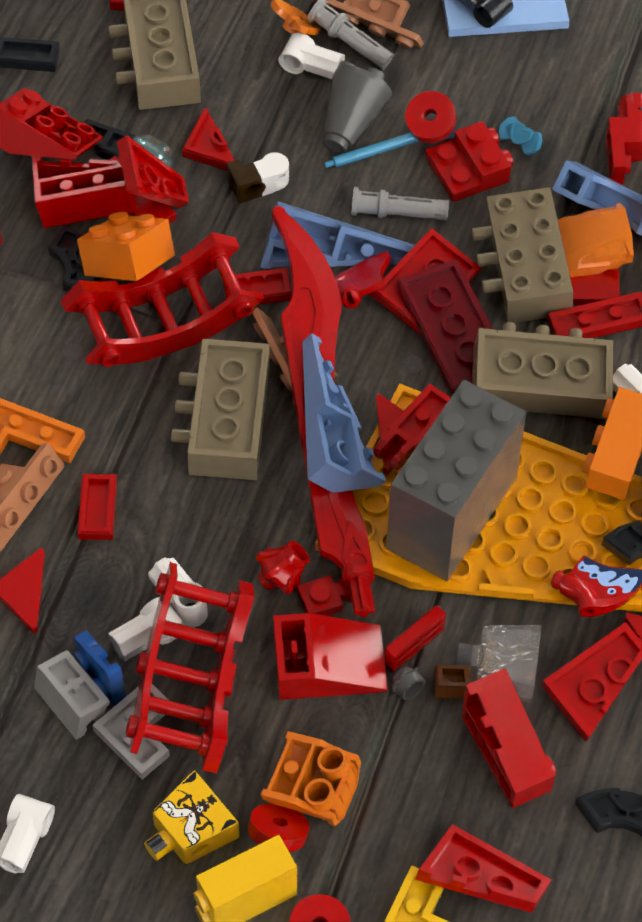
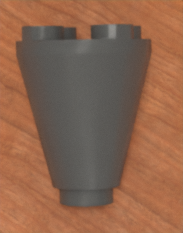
M347 61L339 63L332 77L323 136L325 137L323 144L328 149L337 153H345L347 148H350L388 104L392 97V90L383 81L385 77L383 72L372 67L365 70Z

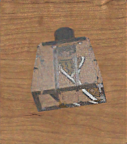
M487 625L483 627L481 645L459 642L456 664L478 667L476 680L506 668L520 700L532 703L542 626Z

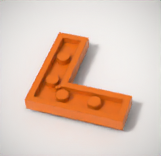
M0 398V455L8 441L35 451L38 450L42 443H47L51 445L62 461L69 464L72 462L85 439V431L83 429Z

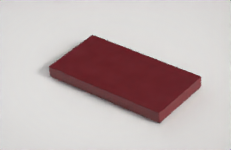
M457 259L397 280L396 286L408 310L412 313L417 328L451 395H453L463 380L472 383L473 347L478 329L493 328Z

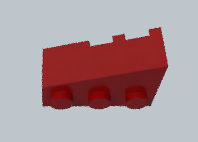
M32 156L35 203L44 228L108 217L118 212L129 213L139 211L137 195L127 192L123 170L117 160L90 159L88 163H72L71 159H60L59 162L43 161L42 157Z
M506 668L467 684L461 717L512 809L551 792L556 775L554 763L548 755H545Z

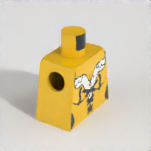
M193 771L154 810L153 821L158 833L145 841L144 845L156 861L174 850L185 864H188L239 838V822L199 774Z

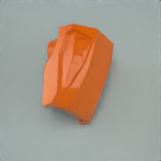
M617 203L613 207L591 210L575 216L558 219L570 277L600 274L608 269H618L623 264L633 262L632 232L626 209L621 203Z
M288 731L285 737L287 740L285 748L267 789L262 790V799L278 806L327 821L330 825L336 826L345 817L358 786L361 767L359 755L333 746L322 739Z

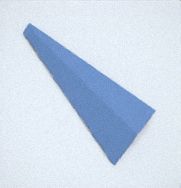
M279 201L276 205L283 207L285 212L310 235L330 267L354 266L384 251L389 252L391 256L390 263L397 264L415 246L414 244ZM272 220L261 268L290 267L281 236Z
M311 333L302 341L308 480L333 493L380 487L386 482L383 473L375 471L371 463V459L375 456L372 448L364 447L359 436V431L362 427L343 386H336L330 375L334 367L331 361H324L319 351V346L322 343L321 339Z

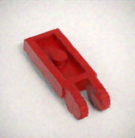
M429 384L388 427V432L373 450L374 455L378 459L383 458L391 450L395 441L403 446L393 456L390 467L397 471L400 470L451 397Z

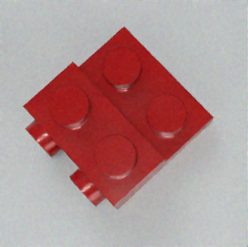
M483 121L456 130L454 132V139L427 148L425 151V158L452 202L508 183L510 181L511 168L514 165L510 152L508 150L502 151L498 146L499 137L493 127L487 128Z

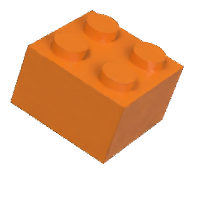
M126 212L114 213L108 217L109 220L100 225L92 226L89 228L88 233L77 239L84 275L90 277L138 281L175 256L168 219L154 218L152 214L128 216Z

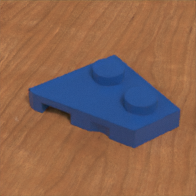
M86 630L74 637L76 652L73 653V657L85 671L88 670L95 684L114 707L126 697L122 669L116 662L112 665L109 664L106 659L108 657L107 652Z

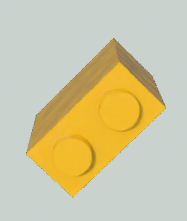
M280 835L196 876L197 891L193 892L198 904L195 906V910L200 922H245L297 896V865Z

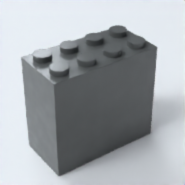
M463 380L391 483L386 549L448 582L516 479L527 411Z

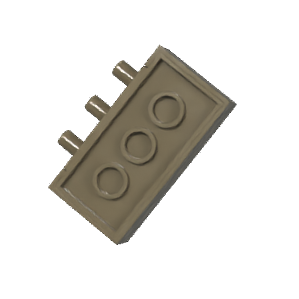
M123 0L126 24L110 25L108 27L110 38L128 36L129 47L112 49V56L114 61L131 59L133 70L116 72L117 84L135 83L139 110L201 103L200 78L186 0Z
M551 187L486 196L488 226L472 228V237L474 241L491 239L493 252L477 254V263L479 267L496 265L498 278L483 280V293L501 291L507 322L512 323L546 319L549 312L573 307V288Z
M512 322L504 323L503 330L479 328L473 347L472 384L527 412L605 419L602 417L606 401L608 398L613 399V340L582 338V330L578 328L571 329L569 336L549 335V327L545 325L538 326L536 333L516 332V325Z
M202 339L198 373H179V385L196 386L194 401L176 400L175 413L192 415L191 430L172 429L171 442L189 443V475L257 480L270 370V344Z

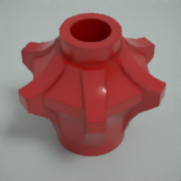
M290 541L280 548L268 547L256 555V559L261 565L258 579L268 590L280 588L285 594H290L293 588L297 590V586L300 585L301 573L305 569V565L310 562L309 555L295 541Z

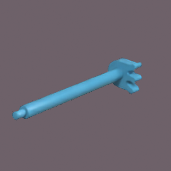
M455 128L452 131V133L447 138H445V140L454 137V132L456 131ZM411 133L403 134L334 156L332 160L324 162L326 168L331 166L339 167L418 142L419 140Z

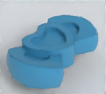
M514 116L506 118L500 124L499 137L501 140H512L514 144L521 145L526 156L533 155L540 150L543 142L540 132H534L531 128H527L525 124L519 122Z

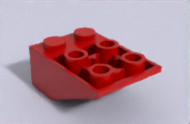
M24 88L0 103V148L9 154L75 160L103 139V136L95 132L92 126L72 118L66 110L51 105L33 90Z
M313 613L273 616L279 700L388 692L380 625Z

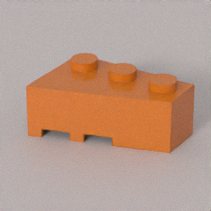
M619 387L615 399L608 398L602 414V417L607 419L605 427L598 425L592 445L598 447L595 454L588 452L582 472L588 474L585 484L586 488L625 500L642 453V394Z

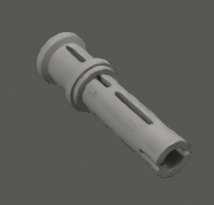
M318 0L310 10L307 21L320 25L328 31L329 37H338L381 70H384L393 59L394 53L381 46L377 41L350 23L347 14H340L327 5V0Z
M354 187L351 216L363 213L374 214L382 219L386 215H401L447 221L449 200L389 195V192L382 189L380 192L360 191L359 187Z

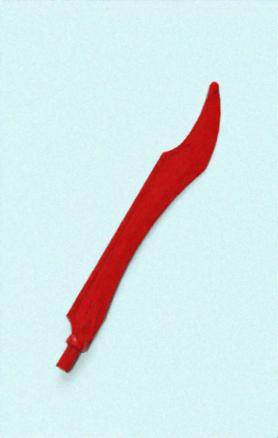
M275 206L272 210L271 218L284 244L292 278V298L288 307L282 312L280 322L320 556L332 560L341 568L343 584L350 587L354 614H360V617H367L368 614L375 613L371 583L375 580V573L367 529L358 509L353 491L333 493L308 480L302 341L311 333L321 339L322 343L319 346V351L324 361H331L334 370L330 375L334 381L337 332L343 303L332 269L310 235L285 212L283 207Z

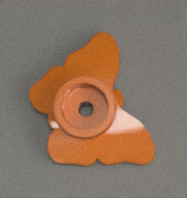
M272 0L271 8L280 17L285 19L282 27L290 34L299 32L315 36L320 33L322 28L307 21V15L302 10L282 0Z

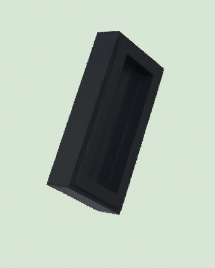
M0 37V68L55 72L60 44L57 41Z

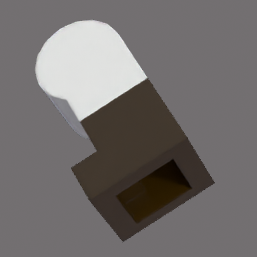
M269 153L262 160L246 165H241L239 159L227 163L228 183L239 204L274 193L287 186L289 182V161L286 156L281 153Z

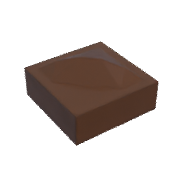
M435 665V698L464 699L465 687L472 682L471 666Z

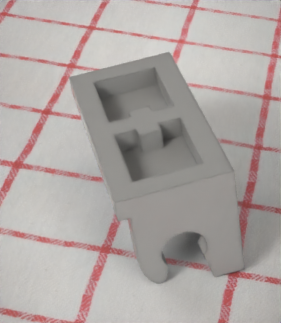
M68 650L37 666L34 689L76 740L85 735L87 725L92 720L96 722L105 715L106 707L110 704L109 699Z

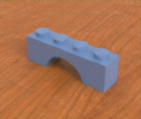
M565 162L552 188L553 191L595 210L613 207L617 203H621L626 209L630 228L642 236L641 194L578 162Z

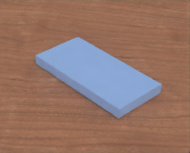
M442 0L448 37L569 28V17L565 0H512L513 10L490 28L481 26L475 19L473 11L460 1Z

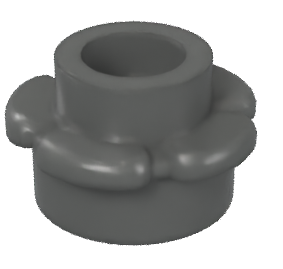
M410 667L400 669L393 677L392 691L396 695H400L404 700H410L417 696L426 684V680L421 676L422 670L418 667L414 669Z

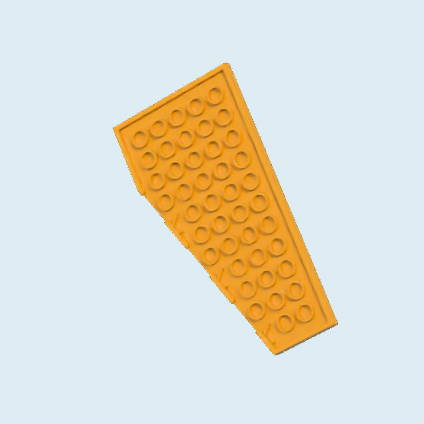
M399 383L390 401L404 411L421 392ZM378 425L366 446L371 447L372 451L380 441ZM523 431L516 479L448 582L386 549L391 483L400 470L393 469L388 476L384 474L386 482L380 487L352 491L367 529L375 575L416 590L577 606L574 601L560 594V590L553 589L550 583L556 571L561 570L568 574L583 555L607 566L642 569V558L631 565H627L601 545L603 538L616 528L634 521L642 523V477L634 474L625 500L586 488L585 484L588 474L583 473L582 470L587 455ZM374 456L371 459V463L375 471L383 473L382 458L378 459ZM316 540L315 550L319 552L318 541ZM642 588L630 601L616 610L642 612Z

